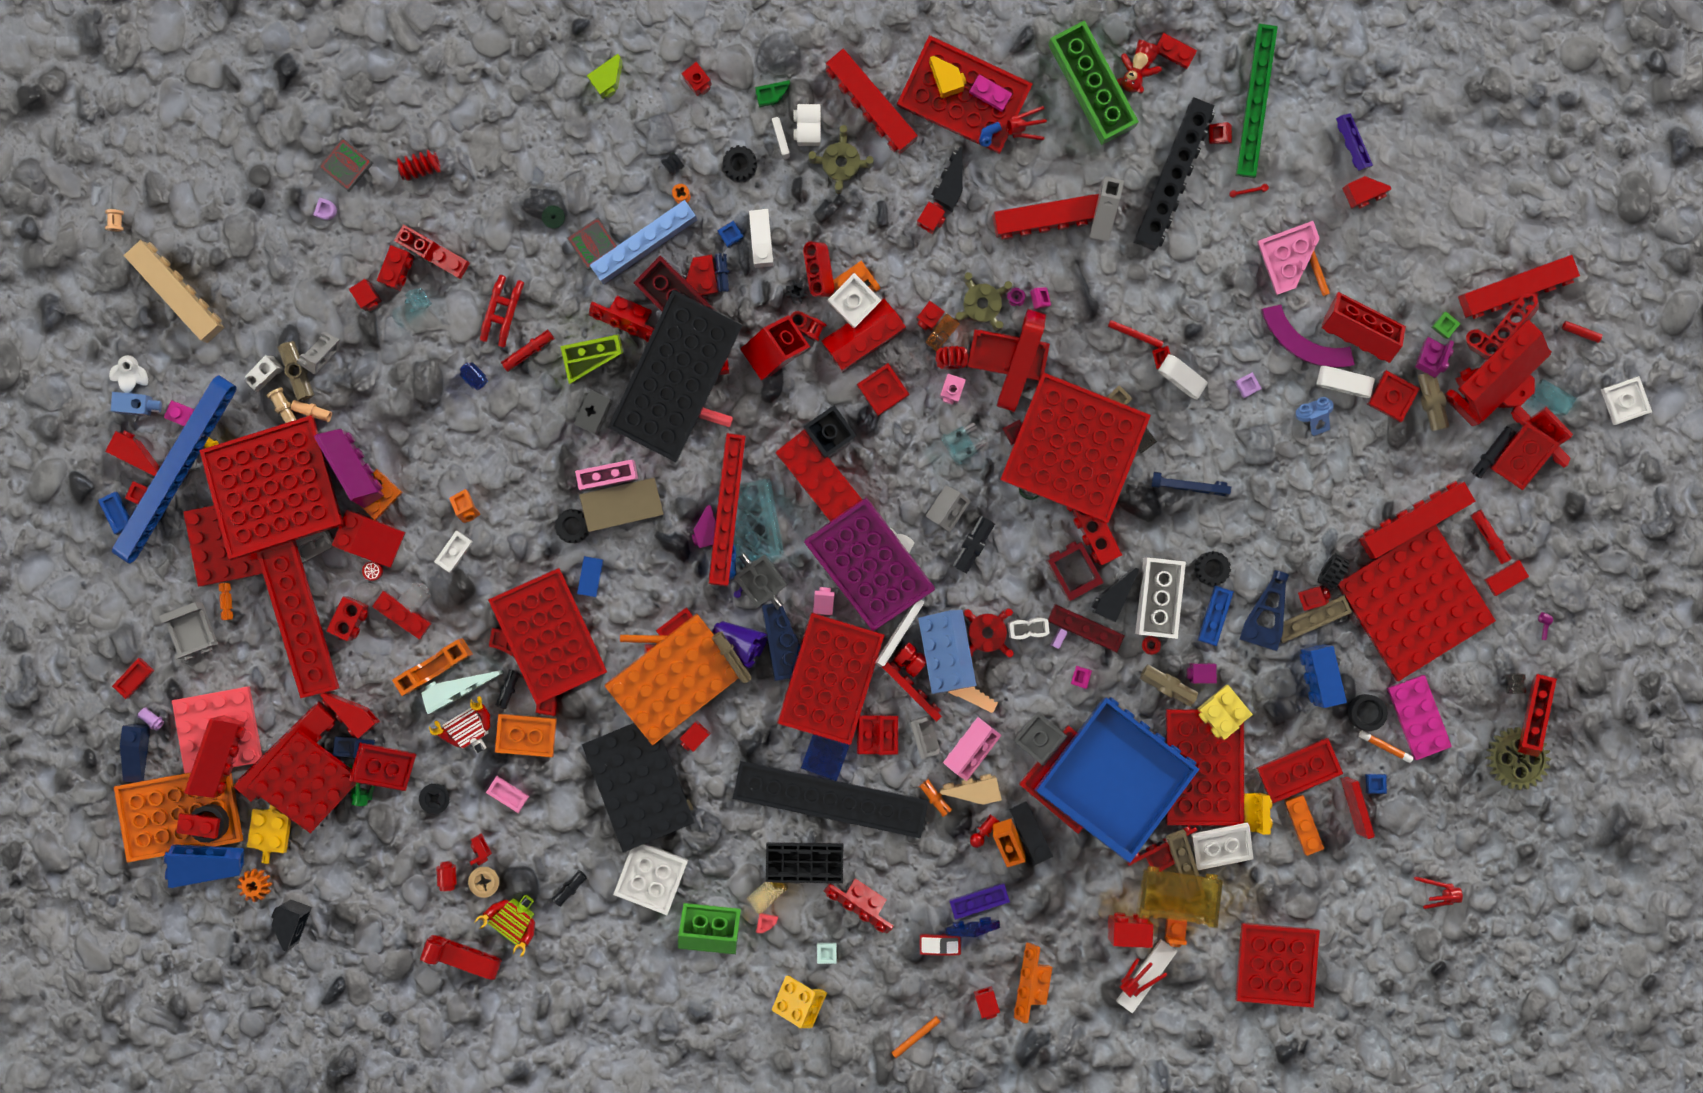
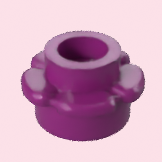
M1013 288L1008 292L1007 299L1011 306H1021L1025 302L1026 294L1023 290Z

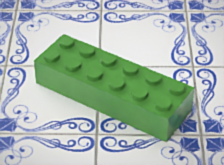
M1085 20L1050 38L1048 46L1100 144L1103 145L1134 129L1139 121Z

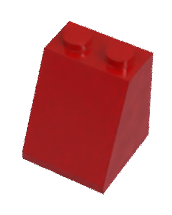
M788 315L761 329L740 350L762 381L779 371L810 348V346Z

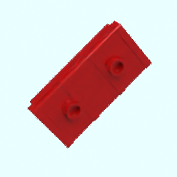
M975 329L967 368L1007 375L1020 337ZM1040 341L1027 379L1039 381L1042 373L1045 372L1049 343Z

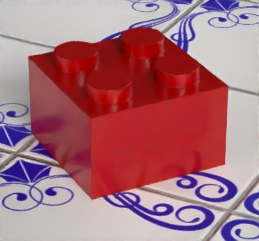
M1115 912L1114 915L1108 916V939L1113 946L1153 948L1154 924L1145 917V914L1134 913L1133 916H1126L1125 913Z

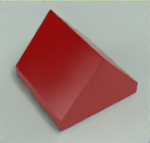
M1169 346L1152 351L1156 369L1161 367L1167 355L1170 354Z

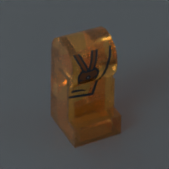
M946 313L925 343L937 351L951 337L960 323Z

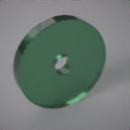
M551 205L544 209L542 221L548 228L556 229L563 225L565 214L560 207Z

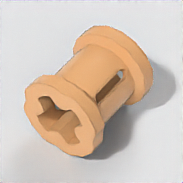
M116 209L105 210L107 214L105 230L114 232L124 231L122 227L124 211Z

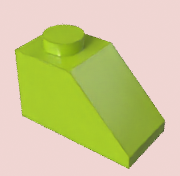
M619 54L587 75L602 99L613 96L619 87L623 64Z

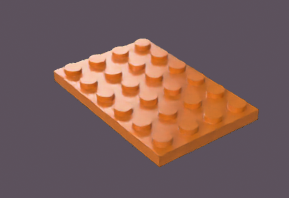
M697 613L604 685L652 745L739 679L725 656L720 654L718 646L712 640L714 634Z
M191 772L114 786L127 863L165 856V853L169 852L172 844L215 847L244 841L232 772L226 778L225 783L227 786L224 793L215 798L184 793ZM207 804H216L222 807L228 814L229 828L221 838L212 842H200L192 835L176 833L179 813L191 814L199 807ZM205 812L202 814V816L218 818L212 812Z

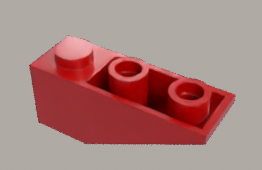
M330 692L320 695L323 698L322 702L329 709L332 708L336 713L335 717L337 720L345 723L348 727V732L353 737L358 739L364 737L380 723L379 719L366 706Z

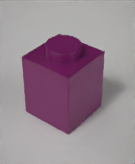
M1190 663V667H1187V679H1190L1191 683H1217V665L1214 663Z

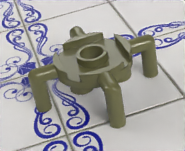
M845 125L840 126L839 142L829 145L823 157L816 156L814 151L809 152V162L812 164H822L825 173L832 180L836 181L835 192L837 194L842 193L843 182L854 177L859 168H872L874 164L872 156H868L866 160H860L857 149L847 143V126ZM840 157L845 158L847 161L843 167H839L836 164V160Z
M967 272L963 278L969 289L963 301L964 311L956 313L955 321L959 323L969 317L971 320L981 323L990 322L995 331H1000L1003 327V322L998 321L996 316L1002 307L1001 296L1010 291L1012 283L1007 281L1004 286L997 290L989 284L975 285L972 281V274ZM981 298L986 299L988 306L983 309L979 308L977 301Z

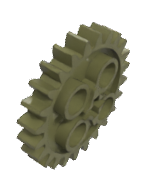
M1515 727L1514 730L1507 728V732L1500 731L1501 737L1495 735L1496 742H1489L1493 748L1486 749V751L1491 753V756L1485 757V759L1491 760V763L1486 765L1487 767H1493L1490 774H1497L1494 780H1502V786L1508 784L1509 789H1514L1515 787L1516 790H1522V786L1524 789H1529V784L1536 787V781L1542 782L1541 775H1548L1544 768H1550L1546 761L1551 760V758L1546 757L1550 750H1544L1547 743L1543 744L1540 755L1538 757L1534 756L1535 760L1532 764L1529 761L1530 755L1517 752L1518 749L1515 747V742L1517 740L1520 741L1522 732L1520 727ZM1504 753L1507 755L1508 758L1506 763H1503L1502 761V755ZM1518 767L1521 769V775L1519 777H1517L1516 775V769Z

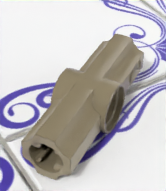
M291 341L280 344L278 350L285 366L284 371L290 379L297 401L312 398L315 395L307 376L308 371L297 364L300 355L295 342ZM299 367L298 375L294 376V368Z
M1427 373L1419 375L1418 380L1422 392L1421 405L1423 410L1427 412L1431 431L1448 428L1449 423L1445 411L1446 397L1440 391L1437 377L1434 378Z
M1148 664L1141 673L1140 679L1156 687L1158 691L1170 698L1173 697L1190 707L1197 699L1198 692L1182 684L1177 678L1167 673L1164 674Z

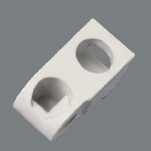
M265 355L245 376L244 380L257 392L277 374H280L284 367L274 356Z

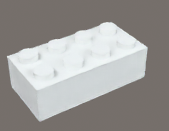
M1143 558L1135 634L1178 639L1186 562Z

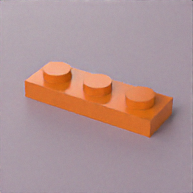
M1301 794L1285 800L1284 803L1304 854L1308 856L1323 850L1324 846L1304 795Z

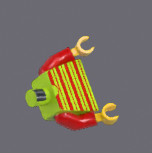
M524 895L520 902L514 898L511 901H499L492 904L483 913V916L477 917L474 923L479 919L483 921V925L479 929L489 924L516 945L513 949V954L517 949L522 950L521 958L524 956L525 947L529 945L534 936V913L529 910L534 900Z

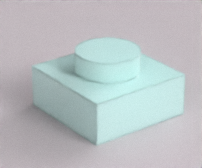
M817 943V964H836V943Z

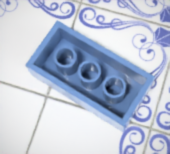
M949 610L918 618L932 694L977 686L963 610Z

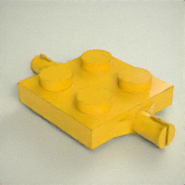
M271 804L269 809H252L247 847L263 852L261 863H270L271 852H287L291 819Z

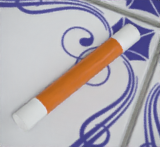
M1363 730L1360 731L1358 737L1408 763L1413 761L1414 757Z

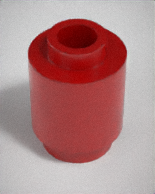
M450 861L441 862L436 867L437 886L440 891H452L457 884L456 865Z

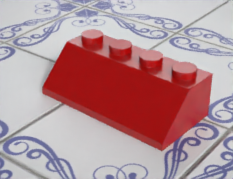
M1337 292L1324 317L1322 329L1329 334L1342 338L1347 343L1359 347L1362 351L1369 352L1378 359L1390 363L1403 346L1406 326Z
M882 299L855 328L847 323L821 340V342L843 373L904 332L906 326L885 299Z
M225 715L209 719L184 791L185 794L215 798L224 793L227 786L225 783L226 778L233 769V765H231L233 758L239 752V740L245 734V722Z

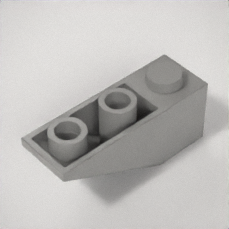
M1106 176L1102 180L1089 238L1109 242L1124 180Z

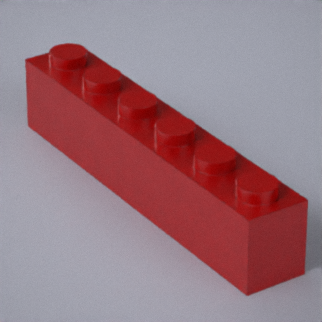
M844 48L826 62L827 75L839 83L838 87L843 94L847 93L852 98L850 101L853 106L863 111L864 114L862 115L865 120L875 125V131L881 138H886L888 141L887 145L893 152L897 151L900 155L917 141L918 135Z
M1099 194L995 211L992 216L996 238L1001 237L1002 240L1013 238V235L1017 234L1023 237L1031 235L1034 231L1046 233L1051 231L1050 229L1057 227L1058 230L1068 229L1069 225L1075 224L1077 227L1086 226L1088 222H1092L1094 219Z
M1569 255L1458 296L1465 318L1472 316L1473 319L1484 316V311L1490 310L1492 313L1503 309V304L1508 303L1509 306L1516 304L1520 297L1526 293H1533L1539 296V291L1544 290L1545 293L1556 289L1555 285L1561 283L1562 286L1574 283L1573 279L1579 277L1580 274L1573 255Z
M1453 481L1446 485L1447 489L1440 492L1438 490L1430 494V499L1426 501L1422 499L1414 503V508L1409 511L1404 509L1398 512L1395 519L1390 520L1389 518L1379 524L1381 527L1365 531L1363 533L1364 536L1359 540L1369 558L1376 559L1476 502L1466 483Z
M318 701L235 782L234 788L250 802L255 798H261L248 788L249 784L299 730L317 743L322 737L320 734L325 730L328 732L336 724L334 722L335 714L321 701Z

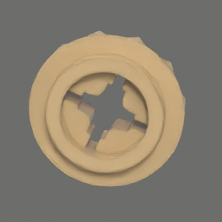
M489 866L479 867L470 874L468 885L474 895L486 898L497 891L499 877L496 871L489 868ZM482 876L485 879H491V881L487 883V887H485L484 884H477L479 881L482 880Z

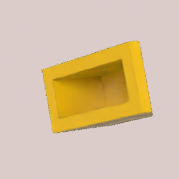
M935 56L930 57L929 64L941 98L963 92L966 79L964 74L960 73L959 68Z

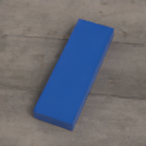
M1214 586L1197 639L1198 641L1217 646L1234 591Z

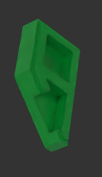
M790 80L755 87L759 107L778 104L789 88Z

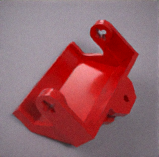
M1529 319L1526 320L1458 388L1468 399L1469 403L1452 389H1449L1444 394L1446 401L1471 426L1479 425L1497 407L1514 408L1515 406H1521L1535 393V378L1531 374L1552 353L1548 348L1543 333Z

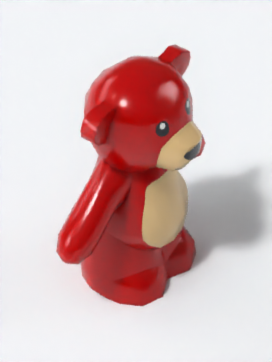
M1138 40L1133 63L1127 54L1123 53L1121 55V60L1128 72L1124 74L1123 78L1117 79V82L1125 91L1143 93V77L1156 75L1162 71L1160 66L1149 68L1158 56L1160 48L1153 43Z

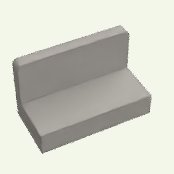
M946 485L926 514V517L950 533L971 501L962 493Z

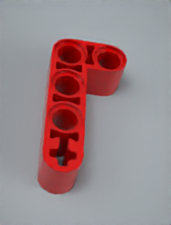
M1533 293L1522 295L1490 336L1478 329L1469 331L1466 335L1469 349L1487 360L1492 355L1487 353L1489 348L1494 347L1498 350L1526 320H1531L1539 309L1537 296ZM1516 316L1522 318L1518 323H1514L1511 320ZM1502 332L1510 334L1507 338L1499 337ZM1475 337L1481 338L1479 343L1473 344L1470 342Z
M431 935L426 940L420 956V960L425 963L437 964L442 962L490 980L496 979L502 962L499 957L437 935Z

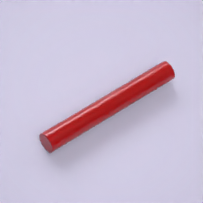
M1113 320L1109 321V328L1158 348H1161L1164 341Z

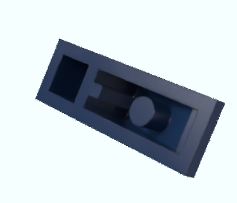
M138 724L122 726L120 754L122 776L125 782L144 781L150 726Z

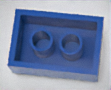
M1322 644L1301 649L1300 661L1306 670L1304 679L1310 687V692H1308L1310 702L1322 708L1347 703L1334 646Z

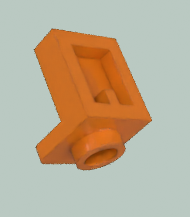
M467 489L449 498L456 516L463 523L470 522L480 515Z
M1167 916L1164 939L1170 946L1181 947V945H1187L1185 939L1186 918Z

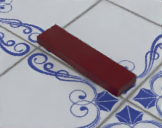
M1054 604L1048 617L1049 623L1116 653L1125 635L1056 604Z

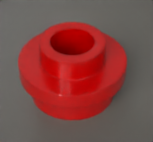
M1147 636L1142 641V649L1145 653L1154 655L1160 651L1161 641L1156 636ZM1151 641L1154 643L1152 649L1148 647V643Z

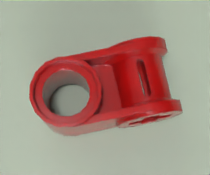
M801 311L793 312L790 315L792 320L796 316H800L803 319V323L797 326L799 331L809 339L819 342V336L827 324Z

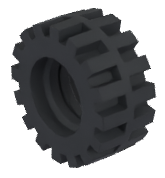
M737 145L735 148L731 147L723 156L724 172L732 181L746 182L755 175L757 160L752 150L747 149L746 146L740 147V145ZM741 156L747 159L748 166L744 171L739 172L733 169L732 162L736 157Z
M565 510L555 520L556 534L567 543H579L589 535L584 514L580 510ZM571 518H576L581 525L579 532L576 534H569L565 529V523Z
M1212 551L1206 552L1197 558L1194 572H1196V577L1201 583L1217 586L1229 578L1231 564L1224 554ZM1212 560L1220 565V572L1214 577H1210L1205 572V565Z
M1334 553L1322 568L1317 582L1330 590L1336 588L1349 568V560Z

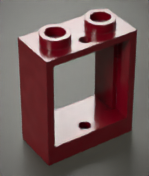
M1076 541L1066 545V550L1061 553L1059 550L1048 555L1050 559L1046 560L1067 601H1071L1104 583L1082 542L1076 543ZM1079 549L1094 578L1070 591L1054 562Z

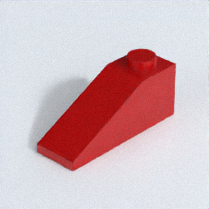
M126 430L123 432L115 431L105 452L155 476L160 466L142 442L134 438L135 434Z

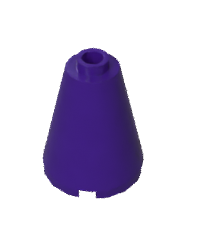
M725 621L716 623L712 633L715 635L722 631L728 642L733 644V650L743 665L751 668L756 663L753 659L756 656L760 657L765 648L767 634Z

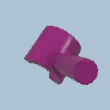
M1541 612L1538 621L1544 624L1542 640H1547L1548 628L1553 622V617Z

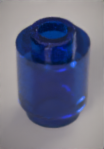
M466 362L459 369L461 371L459 376L472 389L475 388L478 391L488 382L486 375L473 362Z

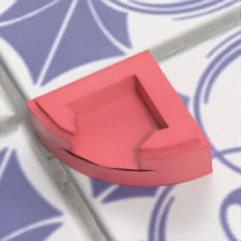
M760 913L756 933H764L773 928L777 923L778 916Z

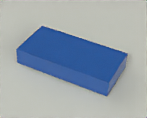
M113 492L98 501L113 533L117 535L123 531L130 516L119 493Z
M584 556L577 594L597 597L603 559Z

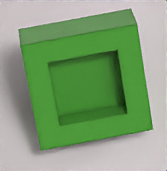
M1443 312L1431 328L1445 339H1448L1461 323L1447 312Z

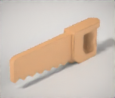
M975 687L948 692L991 713L994 712L998 702H994V699H989L988 695L985 696L983 692L980 693L979 689L975 690Z

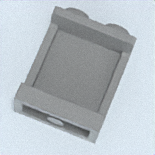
M194 602L159 616L161 623H166L178 653L175 655L176 659L190 660L195 657L194 654L201 652V654L213 651L212 647L218 645L202 602Z

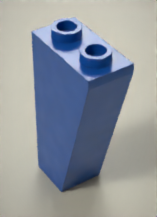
M172 844L169 852H166L164 856V863L167 864L165 880H168V888L239 876L244 866V848Z

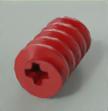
M427 150V156L419 152L418 159L415 154H412V160L404 156L405 162L397 158L398 170L403 181L404 177L407 181H410L412 176L418 179L419 173L422 177H425L426 171L430 175L434 173V170L437 173L441 172L440 162L435 151L432 154Z

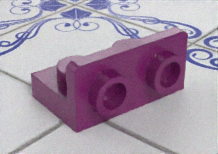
M1427 337L1424 340L1415 367L1434 378L1440 373H1444L1449 366L1448 359L1454 352L1452 349L1454 342L1450 340L1444 346Z

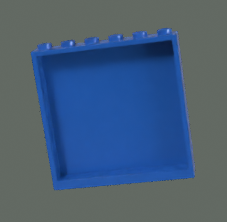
M1111 697L1109 699L1103 698L1034 790L1121 858L1131 863L1199 771V768L1195 766L1197 763L1188 756L1184 758L1180 754L1181 750L1176 746L1167 745L1164 742L1166 739L1158 733L1154 735L1149 731L1150 727L1143 721L1137 722L1134 719L1135 715L1127 709L1123 711L1119 708V703Z

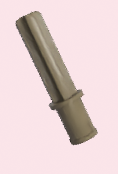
M722 631L716 633L712 640L718 646L720 654L725 656L742 683L749 682L752 677L733 650V644L728 642Z

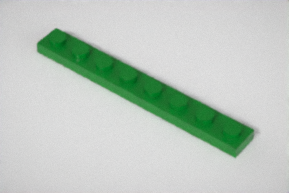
M1260 23L1257 25L1236 176L1255 178L1257 174L1278 26Z

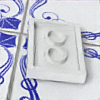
M1248 822L1191 834L1193 855L1198 870L1253 859Z

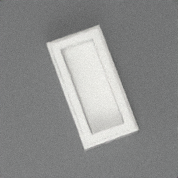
M772 118L783 160L788 159L790 152L780 118Z

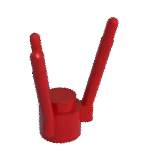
M1041 106L1023 114L1011 116L1007 121L1008 134L1013 135V138L1021 137L1044 140L1043 136L1024 134L1022 132L1026 130V126L1046 123V119L1028 122L1021 119L1042 111L1045 107Z
M1414 877L1416 881L1446 888L1443 890L1442 896L1429 897V901H1444L1424 905V909L1462 902L1463 894L1461 888L1454 887L1453 884Z
M1136 958L1126 976L1120 981L1122 984L1119 987L1130 998L1133 995L1137 997L1142 991L1166 977L1167 973H1163L1138 988L1140 985L1137 982L1153 964L1150 962L1134 979L1130 978L1139 962V958Z

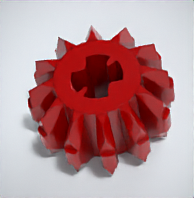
M950 346L939 348L936 351L937 367L940 369L954 370L968 365L967 349L964 347Z

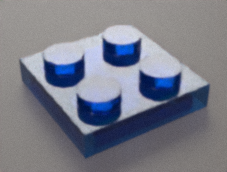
M813 734L801 769L837 781L850 745Z

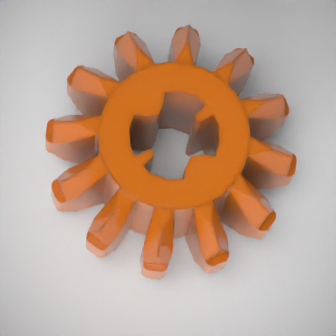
M256 868L252 869L251 872H244V876L238 879L242 883L237 885V888L242 889L239 895L245 894L246 901L252 899L253 902H257L258 899H265V894L271 892L268 887L272 885V882H267L270 875L264 876V870L258 872Z

